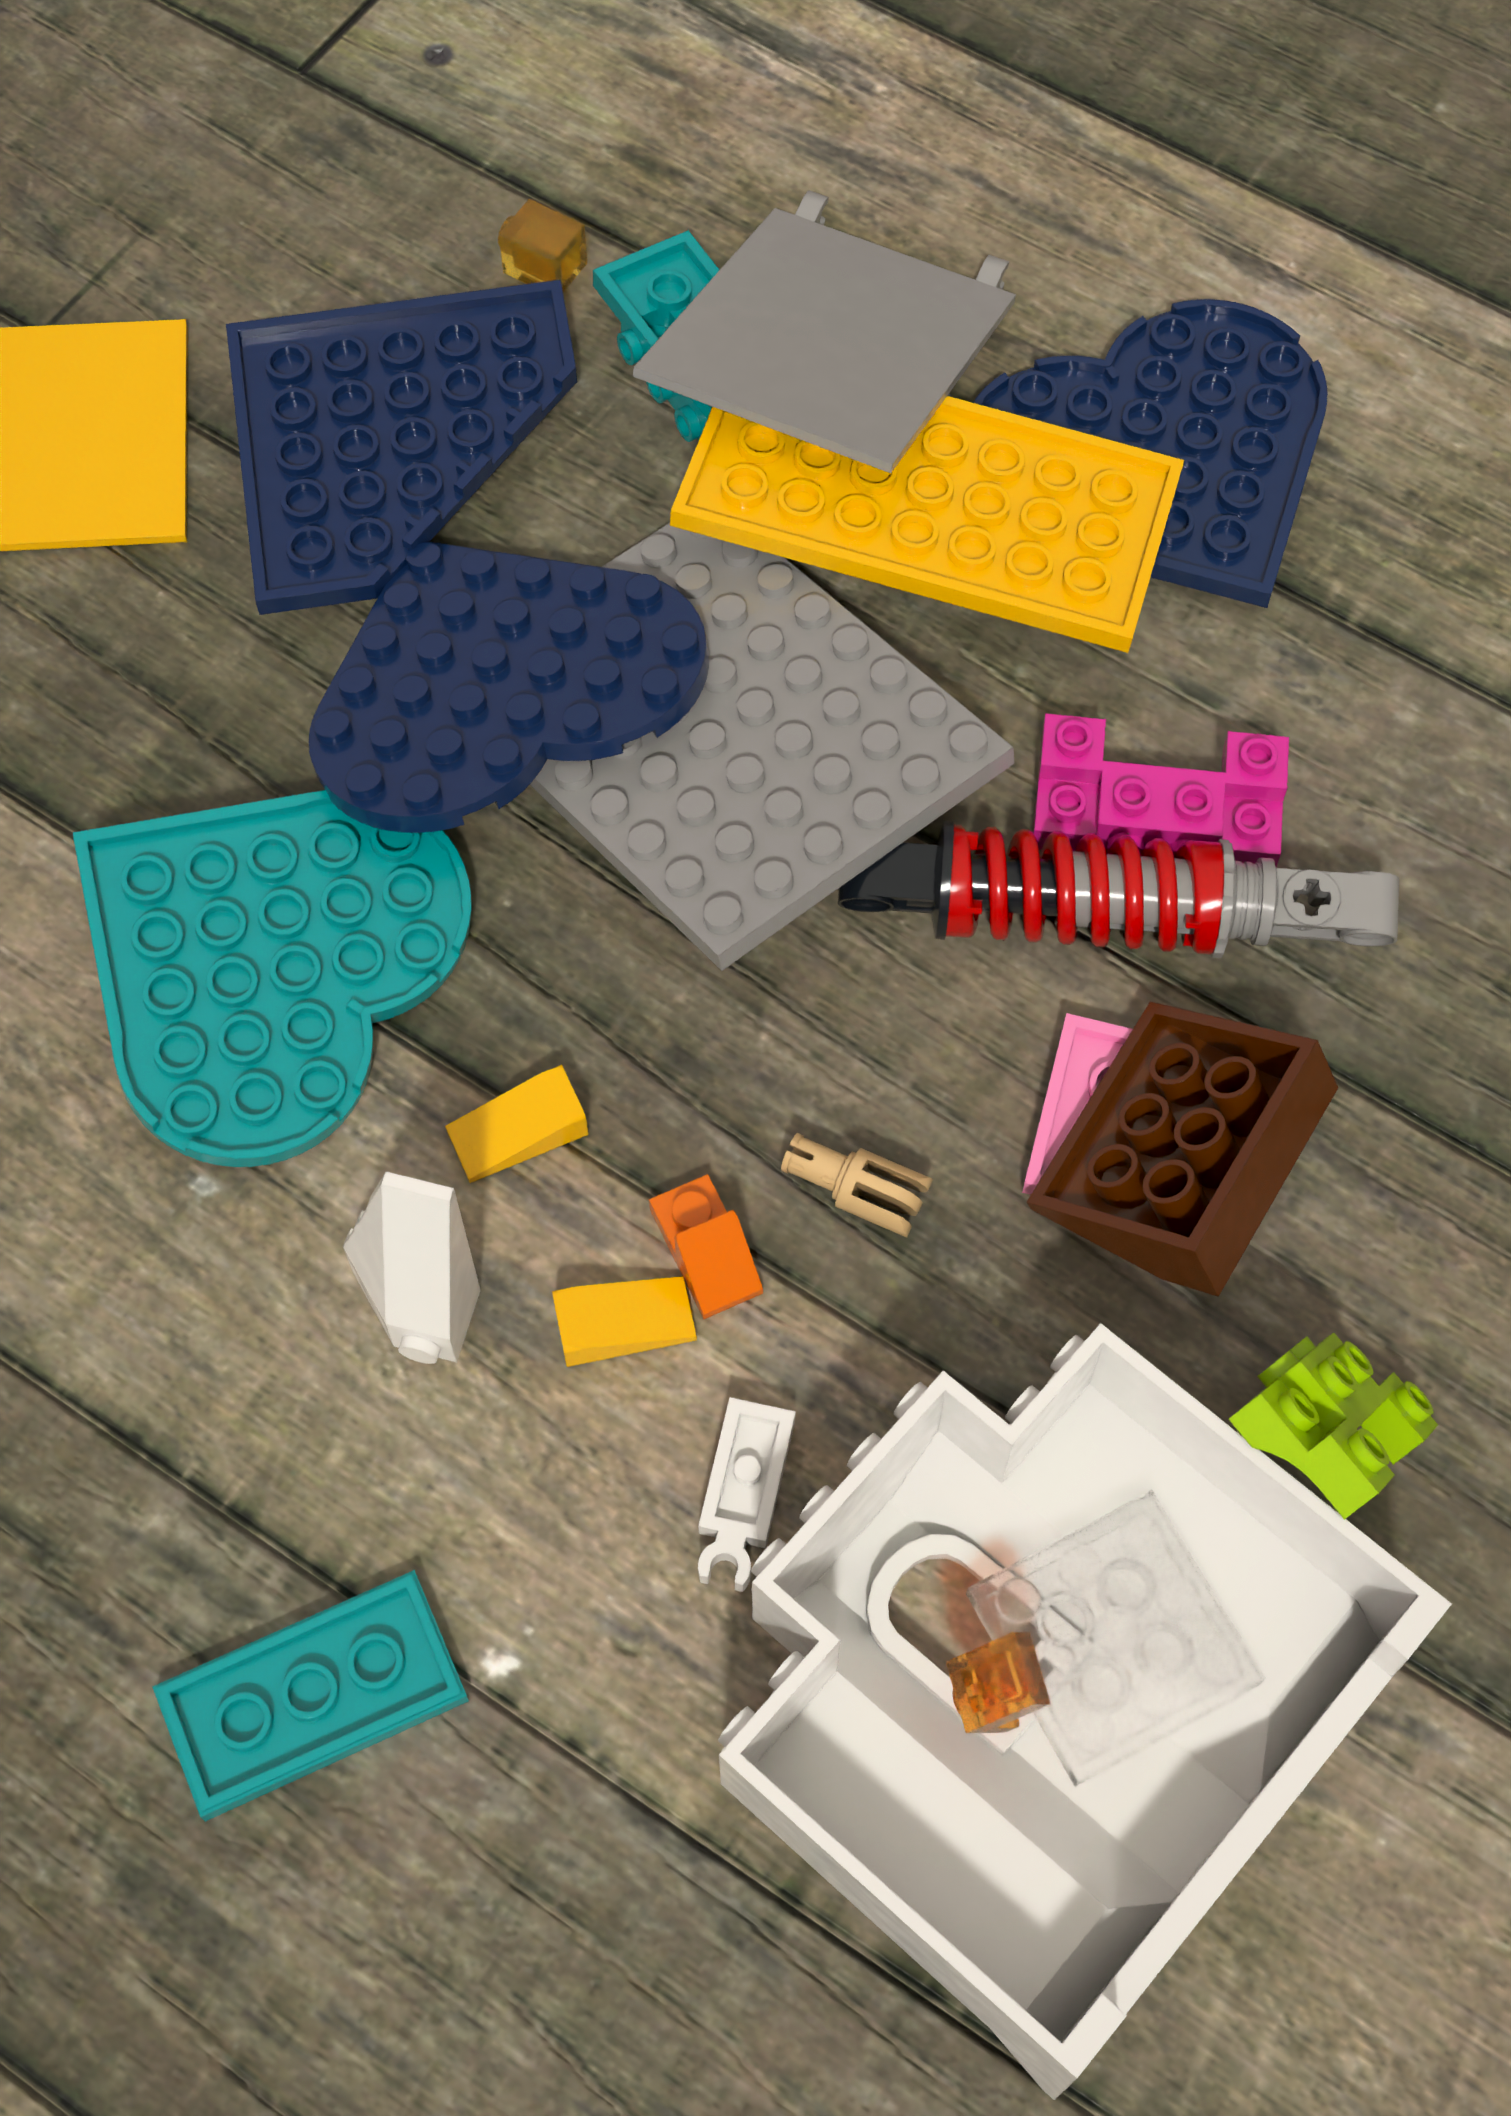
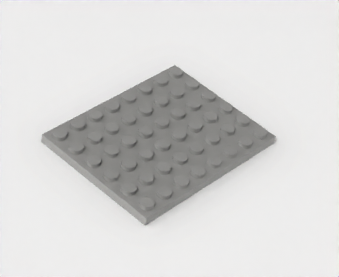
M668 523L602 567L653 575L658 580L678 590L694 606L704 626L709 652L708 676L698 700L676 725L658 738L652 731L636 740L622 744L624 753L607 758L586 761L547 759L542 770L530 785L698 949L723 971L1015 764L1013 746L786 558L676 528Z

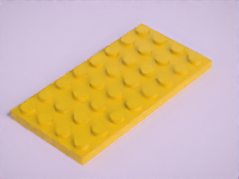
M947 396L892 473H888L712 407L671 508L670 526L1128 653L1184 460Z

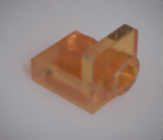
M1030 1632L1008 1633L946 1661L953 1686L954 1705L962 1718L965 1733L1009 1732L1019 1727L1018 1718L1051 1704Z

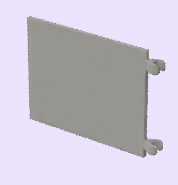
M809 190L804 195L795 215L777 208L773 209L634 366L633 377L892 473L1014 305L1016 294L1003 290L1004 282L1001 281L1009 266V261L988 255L976 280L824 226L825 218L821 214L825 205L828 204L829 197Z

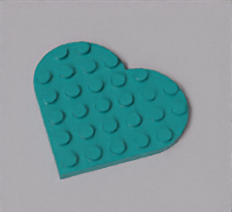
M326 790L73 832L110 1042L120 1086L134 1114L156 1138L183 1155L202 1162L229 1167L269 1165L300 1155L328 1138L352 1113L366 1087L373 1057L372 1023L384 1021L407 1012L439 989L459 962L469 935L471 921L469 878L459 852L444 831L402 833L371 827L349 817L331 802Z

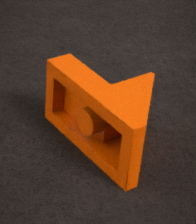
M708 1174L649 1199L650 1211L703 1319L763 1294V1287L738 1216L734 1210L726 1211Z

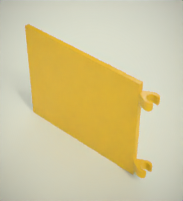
M186 319L0 328V551L187 542L188 326Z

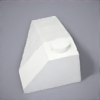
M385 1172L372 1193L366 1210L361 1211L354 1229H350L344 1242L343 1248L351 1270L393 1346L399 1348V1353L411 1360L426 1364H434L438 1358L457 1362L481 1290L455 1190L451 1187Z

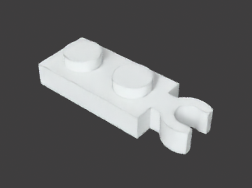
M729 1397L698 1526L699 1534L716 1537V1541L708 1545L700 1555L698 1561L700 1583H709L711 1570L716 1563L730 1561L738 1569L735 1575V1590L743 1592L747 1588L751 1578V1562L745 1550L746 1544L766 1549L795 1424L796 1411Z

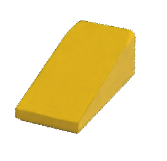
M562 1065L530 1078L445 1126L469 1183L588 1135L585 1113Z
M683 1276L575 1286L552 1291L567 1367L697 1341Z

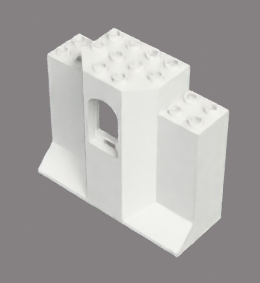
M1101 1323L1085 1341L1078 1335H1075L1065 1344L1050 1366L1055 1373L1045 1387L1039 1391L1033 1385L1029 1386L1011 1406L1005 1416V1419L1010 1424L1005 1422L945 1371H942L929 1387H926L922 1382H918L908 1391L894 1411L893 1415L899 1420L882 1439L875 1433L868 1436L849 1459L847 1467L852 1472L835 1491L828 1485L822 1487L801 1512L799 1519L805 1524L787 1544L780 1538L773 1541L754 1563L751 1572L756 1576L752 1581L751 1589L752 1619L792 1654L771 1677L768 1685L774 1691L756 1713L748 1706L742 1709L728 1724L718 1739L724 1746L719 1754L721 1785L987 2025L1041 2089L1053 2100L1080 2076L1125 2019L1127 2012L1386 1684L1411 1657L1452 1605V1603L1348 1520H1344L1338 1512L1263 1452L1252 1448L1243 1436ZM928 1559H948L963 1566L1045 1636L985 1707L903 1638L889 1620L888 1604L893 1589L901 1577L911 1568ZM1040 1667L1050 1677L1025 1706L1015 1695Z

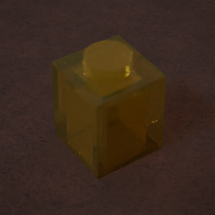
M530 198L515 216H509L504 221L499 231L498 244L501 250L503 273L525 284L561 280L564 292L588 263L585 226Z

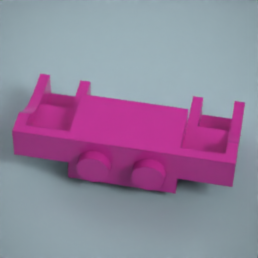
M1045 713L1033 821V834L1037 839L1039 850H1042L1047 836L1055 831H1061L1068 836L1072 851H1075L1078 842L1083 836L1089 833L1097 834L1104 843L1106 854H1108L1114 840L1121 836H1130L1137 843L1140 856L1149 841L1155 838H1163L1170 844L1174 858L1180 846L1189 840L1218 842L1219 839L1229 840L1232 843L1235 861H1241L1242 863L1246 861L1255 864L1258 858H1273L1277 868L1281 856L1283 800L1287 791L1289 737L1228 731L1222 751L1221 772L1103 761L1106 719Z

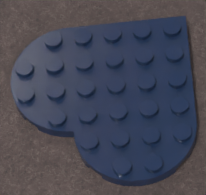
M1197 299L1172 304L1171 311L1148 320L1142 316L1131 323L1116 338L1105 360L1086 356H1054L1037 359L1034 362L1033 368L1018 372L1008 377L1006 372L998 376L976 397L973 403L1184 460L1151 578L1268 608L1324 420L1328 395L1326 378L1319 360L1312 361L1309 354L1299 344L1300 335L1286 323L1255 307L1231 301Z
M422 542L413 550H408L406 554L407 564L383 587L318 705L310 726L309 753L317 778L328 792L331 802L346 815L363 824L402 833L435 832L465 825L462 816L476 812L494 802L498 809L511 802L533 782L547 759L586 761L607 758L624 753L622 744L636 740L652 731L658 738L670 730L696 703L707 680L709 652L704 626L698 612L684 595L650 574L434 542Z

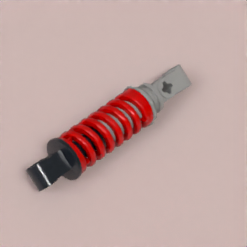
M944 820L937 845L900 844L842 885L838 892V905L848 910L860 912L902 911L931 913L935 939L945 940V937H972L976 932L979 916L982 914V911H990V932L996 940L1004 941L1009 937L1014 913L1023 914L1024 936L1027 941L1037 943L1043 938L1046 916H1055L1057 937L1063 945H1071L1076 941L1078 927H1091V941L1096 947H1105L1109 944L1111 929L1125 930V945L1129 949L1137 950L1141 948L1144 931L1159 932V949L1163 952H1171L1176 948L1177 934L1179 933L1184 934L1183 946H1193V950L1197 954L1211 955V958L1220 959L1224 954L1228 940L1235 938L1240 940L1248 938L1251 944L1256 946H1266L1270 937L1341 941L1357 946H1385L1396 943L1398 938L1399 877L1390 873L1374 871L1344 873L1276 868L1273 858H1258L1255 864L1246 861L1242 863L1241 861H1235L1232 843L1229 840L1219 839L1218 842L1189 840L1180 846L1174 858L1170 844L1163 838H1155L1149 841L1140 856L1137 843L1130 836H1121L1114 840L1108 854H1106L1104 843L1097 834L1089 833L1083 836L1078 842L1075 851H1072L1068 836L1061 831H1055L1047 836L1039 855L1037 839L1033 832L1029 829H1021L1013 835L1006 855L1003 836L996 827L985 828L978 837V832H967L962 825L954 824V821ZM1300 894L1308 896L1309 906L1318 907L1312 916L1305 914L1304 904L1295 902Z

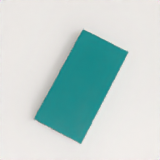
M415 1570L152 1686L197 1810L205 1822L469 1702Z

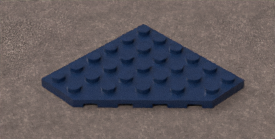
M561 280L226 324L255 602L259 615L377 599L385 584L407 564L406 554L408 550H413L419 543L430 542L577 383V373Z

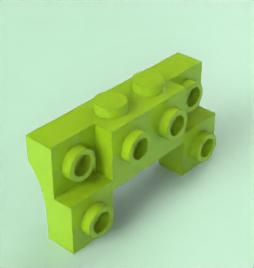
M1335 1333L1327 1336L1316 1346L1306 1336L1257 1376L1266 1388L1229 1418L1230 1422L1252 1448L1274 1454L1302 1471L1320 1489L1344 1520L1379 1494L1395 1476L1387 1466L1389 1460L1394 1465L1423 1443L1438 1426L1431 1417L1434 1411L1430 1401L1415 1384L1410 1381L1403 1383L1395 1372L1377 1384L1371 1377L1374 1373L1373 1368L1363 1352L1349 1341L1343 1343Z

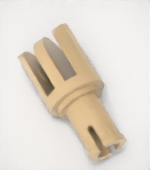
M796 1133L790 1142L793 1151L787 1150L782 1161V1172L791 1173L833 1191L832 1198L836 1200L835 1207L907 1238L912 1227L910 1222L895 1213L858 1197L860 1195L897 1212L916 1216L923 1203L920 1198L908 1190L869 1172L871 1171L915 1191L925 1193L931 1186L932 1178L862 1148L856 1153L852 1151L849 1156H846L804 1138V1135Z

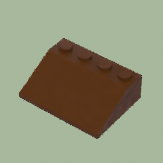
M1150 1001L1027 1200L1028 1206L1036 1213L1162 1280L1219 1297L1338 1090V1085L1318 1040Z

